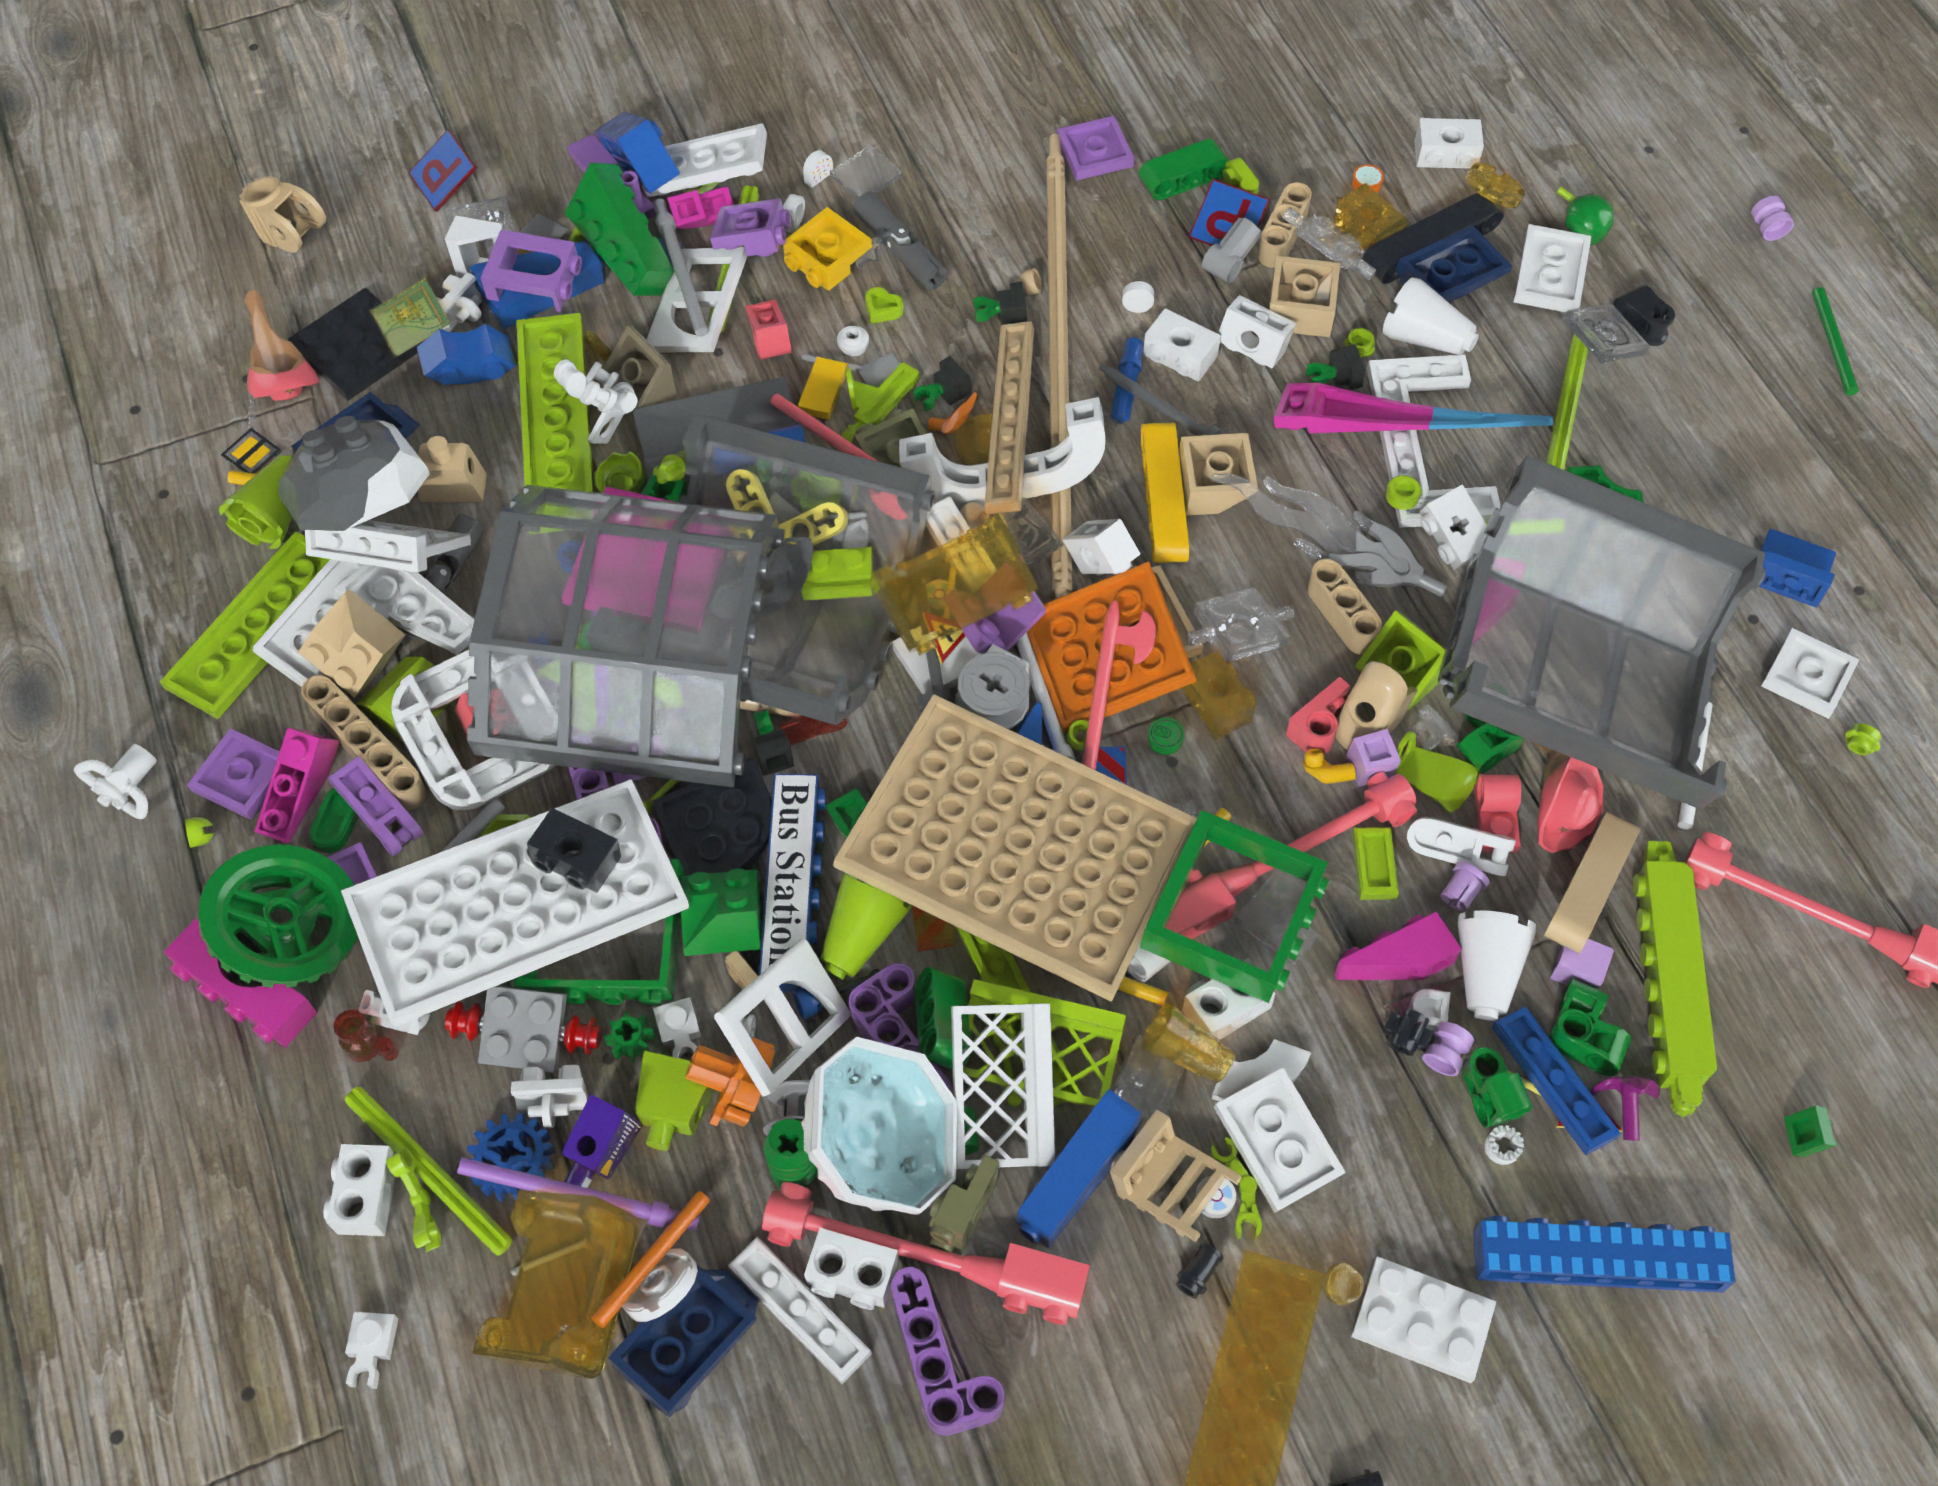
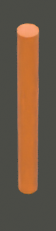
M697 1191L593 1314L591 1319L599 1327L604 1328L708 1205L710 1199L704 1193Z

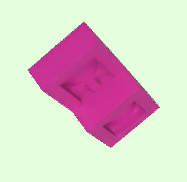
M728 186L701 194L694 190L667 198L677 229L715 225L720 208L733 205Z

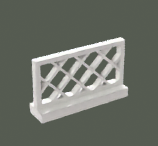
M372 520L365 521L345 531L305 530L306 555L412 572L427 570V557L471 545L469 534Z
M1050 1004L952 1006L953 1095L957 1100L956 1169H969L972 1164L979 1166L984 1155L991 1157L995 1151L1003 1157L995 1159L999 1161V1167L1051 1166L1055 1161ZM999 1013L993 1021L985 1015ZM1007 1013H1021L1022 1030L1011 1040L996 1025ZM961 1014H976L988 1025L973 1042L962 1032ZM991 1030L1007 1044V1047L994 1061L977 1047ZM1021 1039L1023 1051L1016 1045ZM962 1040L969 1046L963 1053ZM1011 1050L1023 1059V1070L1013 1081L997 1066ZM972 1051L989 1065L975 1082L963 1072V1061ZM993 1070L1009 1085L995 1101L990 1099L978 1087ZM963 1080L970 1086L964 1094ZM1022 1080H1024V1091L1018 1086ZM1013 1090L1024 1099V1111L1015 1121L999 1107ZM973 1091L990 1105L975 1123L964 1113V1101ZM994 1110L1010 1125L996 1142L980 1128ZM1024 1119L1025 1132L1019 1127ZM964 1121L971 1126L966 1133L964 1132ZM1014 1130L1025 1139L1026 1158H1010L1000 1148ZM976 1131L991 1147L981 1159L965 1160V1142Z

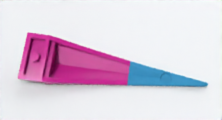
M1289 383L1285 386L1274 414L1275 428H1287L1288 430L1308 428V433L1550 426L1553 425V417L1486 413L1432 407L1375 397L1322 383Z

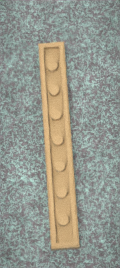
M1032 321L1006 324L1000 327L984 505L987 514L1021 510L1034 339Z

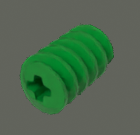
M795 1119L780 1120L772 1125L766 1137L764 1155L770 1175L778 1187H781L783 1182H789L806 1188L817 1177L818 1168L809 1160L808 1154L804 1151L802 1121Z

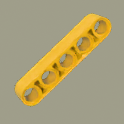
M1175 422L1141 424V451L1153 563L1188 562L1189 539Z

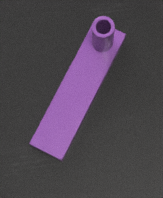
M594 134L567 146L570 157L584 174L590 162L618 164ZM620 166L623 172L621 179L625 186L631 187L635 195L633 201L639 213H644L648 220L655 217L656 212L653 204L640 190L637 174L633 171H624Z

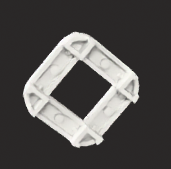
M469 650L414 677L410 674L404 678L393 696L391 709L396 729L431 792L441 803L455 811L478 808L494 798H498L543 775L556 766L492 757L466 771L462 768L431 711L461 697L462 694L468 693V678L470 676L476 677V674H474V657L469 656ZM493 652L491 657V681L496 680L529 740L557 743L558 713L529 664L528 656Z

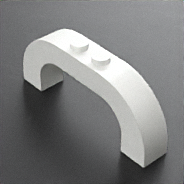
M1099 397L1065 404L1069 432L1067 437L1052 449L1025 455L1022 499L1067 489L1082 481L1096 468L1105 449L1104 419ZM932 433L899 440L901 468L931 476V490L935 491V503L950 496L957 508H962L969 502H977L985 507L988 463L965 466L949 461L938 450Z

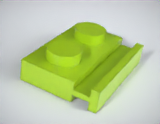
M872 547L813 551L811 568L801 591L803 600L873 596Z

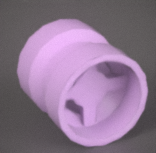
M1769 196L1760 200L1751 211L1755 223L1760 225V232L1767 241L1784 237L1794 226L1790 214L1784 212L1785 205L1779 196Z
M1440 1022L1433 1034L1434 1044L1427 1046L1422 1059L1427 1066L1440 1074L1457 1076L1463 1065L1461 1057L1470 1051L1474 1038L1466 1029L1457 1024Z

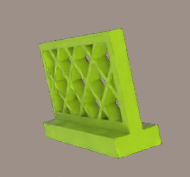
M974 979L970 992L969 1006L1050 1004L1051 1032L1057 1028L1067 1029L1076 1041V1043L1058 1054L1051 1045L1052 1064L1056 1062L1067 1079L1064 1083L1053 1088V1098L1095 1108L1103 1095L1110 1089L1126 1015ZM1007 1013L1006 1015L1012 1017L1006 1021L1002 1018L999 1021L1000 1025L997 1026L1001 1031L1004 1029L1011 1040L1014 1039V1036L1008 1026L1022 1019L1021 1013ZM968 1014L970 1034L972 1030L977 1038L980 1033L973 1023L975 1014ZM993 1030L979 1043L992 1061L995 1058L984 1041L996 1034ZM1076 1032L1088 1035L1080 1039ZM1095 1037L1113 1040L1110 1054L1096 1063L1084 1046L1085 1043ZM1017 1043L1016 1045H1017L1021 1050H1023V1048H1022V1043H1021V1044H1018V1043ZM1080 1048L1091 1066L1071 1077L1060 1059ZM1011 1050L1000 1063L1016 1053ZM1107 1063L1105 1076H1103L1099 1067ZM987 1064L978 1070L964 1067L963 1072L969 1078L977 1079L989 1065ZM1094 1071L1102 1083L1099 1099L1083 1096L1075 1082ZM990 1073L984 1079V1082L1005 1087L1009 1086L996 1074ZM1022 1080V1081L1018 1084V1086H1019L1023 1091H1024V1080ZM1071 1086L1075 1093L1062 1090Z

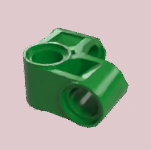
M1497 684L1486 687L1488 690L1508 697L1506 692ZM1464 714L1469 723L1477 729L1468 734L1462 742L1457 743V747L1480 773L1489 771L1499 762L1521 749L1524 741L1523 737L1510 734L1501 728Z
M1572 978L1559 1004V1012L1549 1033V1038L1563 1056L1589 1067L1596 1073L1615 1076L1620 1071L1631 1043V1036L1624 1029L1599 1020L1607 1003L1608 993ZM1564 1029L1572 1030L1577 1037L1570 1036Z
M1487 1047L1476 1049L1463 1065L1461 1074L1472 1099L1475 1114L1482 1127L1489 1128L1524 1117L1527 1112L1533 1109V1106L1519 1073H1509L1503 1058L1494 1049ZM1475 1062L1486 1064L1491 1070V1076L1479 1073Z

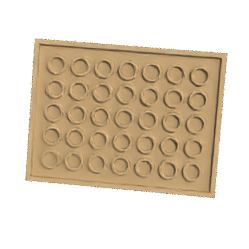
M933 694L836 855L833 867L1112 1002L1197 818Z

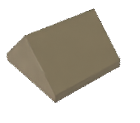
M627 325L603 370L610 374L613 372L619 374L615 385L620 382H627L633 387L638 401L634 409L661 404L677 394L671 364L633 326Z

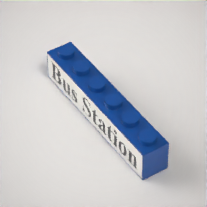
M774 774L759 975L800 939H806L810 946L811 944H818V921H813V910H820L821 893L820 887H815V876H822L823 859L822 854H817V843H824L825 833L824 821H819V810H826L827 798L826 788H820L818 774ZM794 984L779 985L782 992H793V990L801 988Z

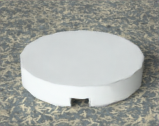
M681 1248L670 1249L622 1308L636 1322H647L662 1316L674 1308L686 1296L694 1284L698 1272L696 1262L685 1250Z

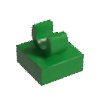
M1815 1105L1784 1117L1793 1156L1804 1158L1837 1146V1141L1834 1140L1831 1130L1832 1121L1828 1118L1826 1107Z

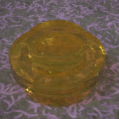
M1336 1263L1326 1272L1324 1291L1332 1303L1342 1306L1349 1305L1358 1300L1363 1292L1364 1283L1362 1276L1350 1264Z

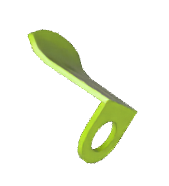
M1412 731L1407 732L1397 748L1401 762L1394 775L1401 774L1411 786L1435 800L1447 812H1454L1459 809L1474 788L1478 770L1460 759L1416 747V734ZM1408 742V747L1404 755L1401 757L1403 749Z

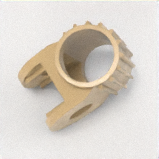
M273 176L255 179L252 183H248V186L243 188L242 194L239 195L241 198L240 203L263 243L279 247L287 252H297L303 244L301 237L311 227L318 229L326 222V215L322 207L308 192L296 185L281 182L280 179ZM300 203L303 204V205L307 208V210H305V209L300 205ZM292 221L296 222V228L292 226Z

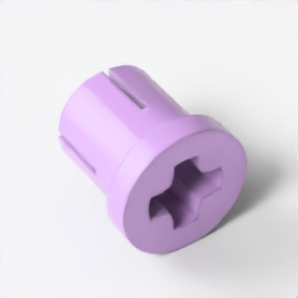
M1460 861L1453 868L1454 875L1440 896L1447 904L1453 899L1449 906L1458 911L1465 912L1479 891H1484L1490 881L1480 869Z

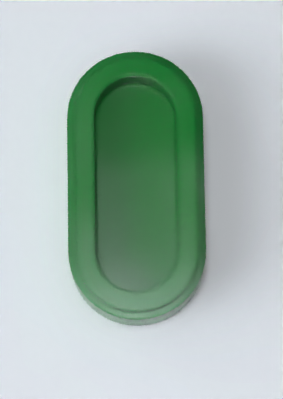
M334 787L325 795L309 829L311 842L317 850L324 853H333L344 847L359 818Z

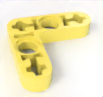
M739 469L729 475L726 488L735 510L751 512L753 508L761 507L766 514H774L760 479L756 474L748 470ZM741 477L742 479L750 480L746 490L750 497H758V500L747 502L749 500L746 493L737 491V487L741 484ZM827 502L780 524L779 529L785 530V540V538H792L794 527L803 523L809 529L808 538H811L812 545L814 546L845 530L848 525V514L842 506ZM828 510L832 513H838L839 517L834 520V527L829 524L816 527L811 521L812 517H814L815 522L827 519ZM746 534L747 538L751 540L753 535Z

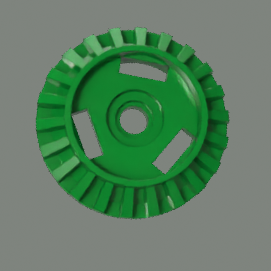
M265 845L243 851L217 868L204 886L198 908L201 939L205 941L207 952L212 958L216 957L221 962V967L228 973L234 971L239 974L240 980L248 983L251 980L262 982L263 987L273 988L274 984H286V988L296 987L297 983L308 981L310 984L318 981L319 977L324 973L331 974L335 971L338 964L342 960H346L351 954L352 948L358 940L356 929L341 890L354 886V883L339 865L324 855L310 849L292 845ZM268 887H287L286 889H280L275 891L257 894L252 893L259 889ZM283 909L291 914L292 919L287 923L280 924L274 922L269 915L274 910ZM318 917L328 919L330 925L324 941L318 946L309 945ZM241 931L265 955H260L245 947L236 938L235 934Z

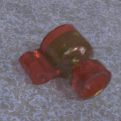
M346 1010L336 1017L333 1024L334 1032L338 1036L339 1045L348 1058L356 1062L369 1061L377 1054L382 1055L387 1061L397 1058L398 1049L391 1039L382 1037L375 1025L370 1020L364 1018L359 1011Z

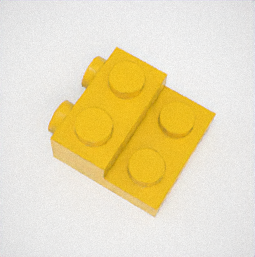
M826 207L786 238V244L783 245L784 262L791 271L801 270L805 273L808 282L814 288L822 286L830 291L851 274L850 265L872 248V239Z

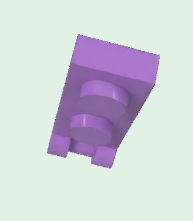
M359 756L328 777L330 784L381 841L390 855L395 856L403 850L402 845L410 839L415 841L424 834L418 823ZM397 820L402 828L392 834L387 827Z

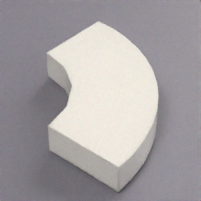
M1274 1039L1268 1050L1256 1059L1244 1062L1225 1060L1212 1099L1222 1101L1281 1068L1285 1069L1292 1083H1294L1305 1069L1311 1052Z

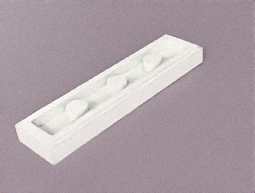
M758 1237L728 1265L729 1270L841 1384L872 1354L871 1350Z

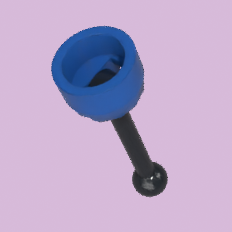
M873 969L868 976L835 988L839 994L855 989L881 970ZM802 987L793 990L795 1004L802 1019L812 1017L821 1011L823 1005L814 995Z

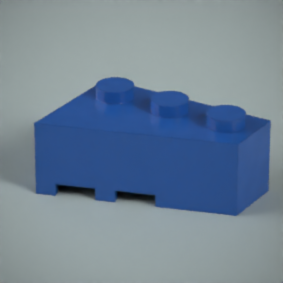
M623 111L595 130L603 146L625 171L632 169L637 174L638 181H642L648 193L651 194L680 174L659 139L663 135L653 120L649 121L645 117Z

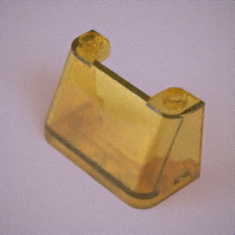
M1001 512L985 519V524L976 529L971 528L967 530L964 535L905 563L904 561L897 563L895 570L887 565L872 573L869 583L910 653L917 651L918 655L921 656L937 648L936 641L1011 605L1014 610H1017L1033 601L1031 595L1039 588Z
M519 1190L511 1219L516 1233L528 1240L506 1318L490 1317L484 1321L477 1333L472 1354L489 1360L574 1377L594 1379L599 1376L605 1366L619 1311L604 1328L599 1327L591 1317L630 1271L639 1234L638 1222L631 1213L596 1196Z

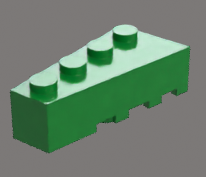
M590 162L565 211V215L633 296H661L675 271L657 237L651 236L648 230L649 221L644 213H639L633 201L635 195L631 187L625 186L621 179L623 172L618 164Z

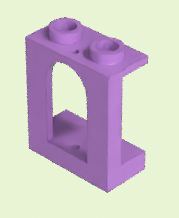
M501 229L481 276L486 298L488 300L500 301L504 289L553 298L556 311L561 312L565 300H569L571 297L572 282L575 275L578 276L581 271L582 260L577 255L575 242ZM518 248L552 254L561 261L558 270L549 275H536L512 270L519 254Z

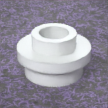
M848 326L838 333L837 344L845 355L851 357L859 356L868 347L869 335L865 329L859 326Z

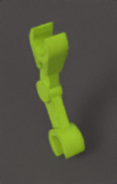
M1225 1137L1223 1143L1230 1150L1231 1154L1227 1157L1220 1156L1214 1145H1212L1210 1157L1241 1175L1242 1179L1237 1184L1241 1194V1206L1235 1222L1234 1232L1237 1238L1240 1239L1242 1235L1241 1224L1249 1222L1255 1227L1254 1240H1257L1262 1231V1222L1255 1203L1257 1181L1248 1174L1237 1158V1147L1233 1140Z
M404 1148L387 1158L386 1162L390 1172L397 1178L401 1177L410 1194L411 1204L415 1208L416 1217H414L412 1233L414 1244L417 1249L425 1245L426 1252H429L441 1246L442 1237L433 1216L430 1215V1196L422 1188L414 1173L415 1159L408 1148Z

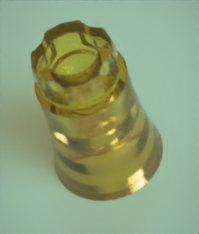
M1172 1003L1165 1004L1156 1013L1142 1041L1143 1051L1169 1060L1198 1077H1207L1216 1083H1219L1226 1077L1235 1059V1052L1225 1047L1219 1038L1186 1017Z

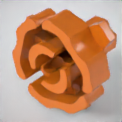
M751 1037V1040L770 1069L775 1050H773L774 1045ZM698 1045L691 1057L685 1079L720 1091L718 1100L711 1113L709 1124L717 1126L720 1119L744 1127L751 1116V1113L746 1112V1110L754 1112L761 1093L735 1051H733L731 1057Z

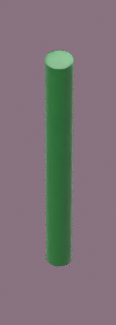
M1818 287L1812 291V296L1845 394L1852 396L1859 392V388L1825 288Z

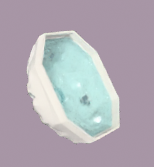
M856 1037L815 1070L804 1102L805 1118L801 1123L804 1129V1151L808 1154L809 1160L818 1168V1179L831 1189L835 1198L851 1204L868 1207L872 1211L895 1210L917 1215L922 1213L956 1180L957 1100L925 1054Z

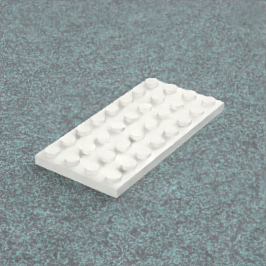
M632 779L555 808L618 839L621 858L598 893L586 887L584 890L577 889L569 884L565 877L553 871L550 874L536 868L531 862L527 842L549 811L341 890L393 1027L689 908L688 900ZM571 850L565 856H575L580 851Z

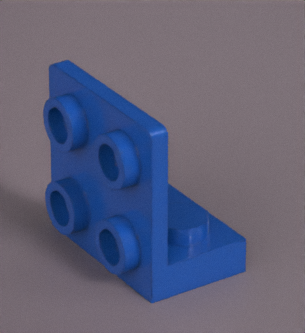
M1769 529L1761 551L1765 553L1763 568L1766 570V574L1759 587L1817 608L1830 588L1835 576L1830 571L1836 552L1777 530Z

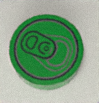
M1160 718L1151 724L1148 733V743L1155 752L1162 755H1171L1181 749L1184 741V729L1178 721L1172 718Z

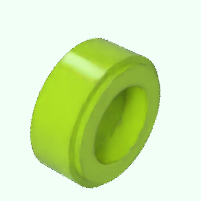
M1401 475L1389 481L1385 496L1387 502L1392 507L1408 510L1418 504L1422 490L1417 480L1410 476Z

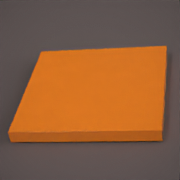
M1149 561L1043 604L1046 608V613L1027 631L1064 734L1067 733L1073 722L1077 720L1089 721L1105 617L1113 601L1118 602L1120 617L1118 626H1135L1140 621L1142 610L1146 611L1154 620L1156 639L1148 657L1141 663L1134 664L1135 650L1131 646L1115 644L1104 718L1197 682Z

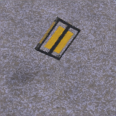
M249 393L248 431L221 454V457L242 472L257 474L278 456L282 450L255 431V398Z

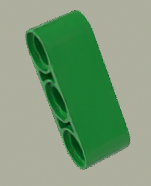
M1205 139L1147 161L1140 168L1138 176L1152 197L1160 201L1210 183L1212 179L1218 180L1222 178L1223 170L1229 159L1214 139Z
M926 967L919 975L915 986L919 1053L925 1054L930 1063L953 1070L951 1007L968 1006L965 980L938 969ZM961 1014L962 1032L971 1040L968 1014ZM962 1040L963 1053L969 1046ZM970 1054L963 1061V1068L966 1065Z

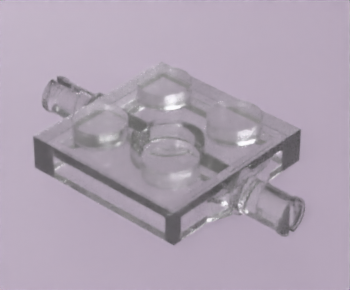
M1291 207L1283 215V219L1297 228L1296 235L1332 261L1340 263V266L1346 271L1349 269L1356 270L1367 278L1368 281L1377 271V269L1362 260L1361 256L1364 250L1359 247L1361 245L1360 241L1348 233H1345L1343 236L1334 229L1336 225L1329 218L1323 215L1319 217L1313 215L1309 219L1307 217L1304 218Z
M1256 587L1196 602L1193 613L1200 621L1202 629L1187 632L1186 640L1191 647L1204 642L1211 643L1220 651L1226 662L1284 647L1287 645L1290 636L1280 622L1293 619L1295 615L1294 609L1291 608V605L1276 609L1270 608Z

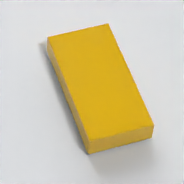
M817 357L797 407L813 417L830 420L846 378L848 363Z

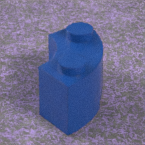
M487 324L463 333L438 329L417 346L424 376L444 385L470 384L489 379H498L505 372L516 366L509 337Z

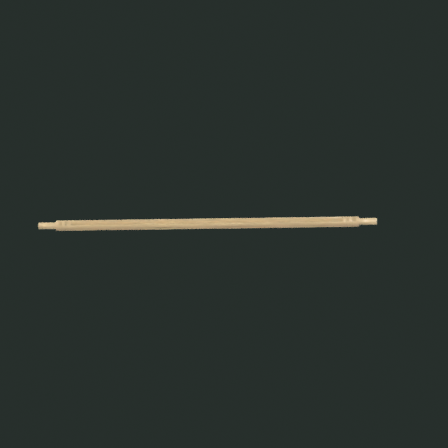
M1052 134L1049 137V156L1046 159L1050 449L1063 442L1069 433L1065 404L1069 403L1065 159L1061 155V142L1058 134ZM1071 487L1051 493V538L1058 545L1054 549L1051 548L1052 595L1055 599L1073 592L1072 556L1062 541L1071 533Z

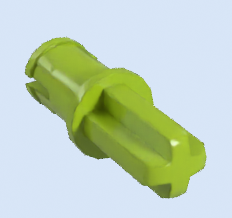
M685 450L677 454L667 455L662 459L660 465L654 467L653 475L657 476L659 484H664L668 481H678L685 476L687 463Z

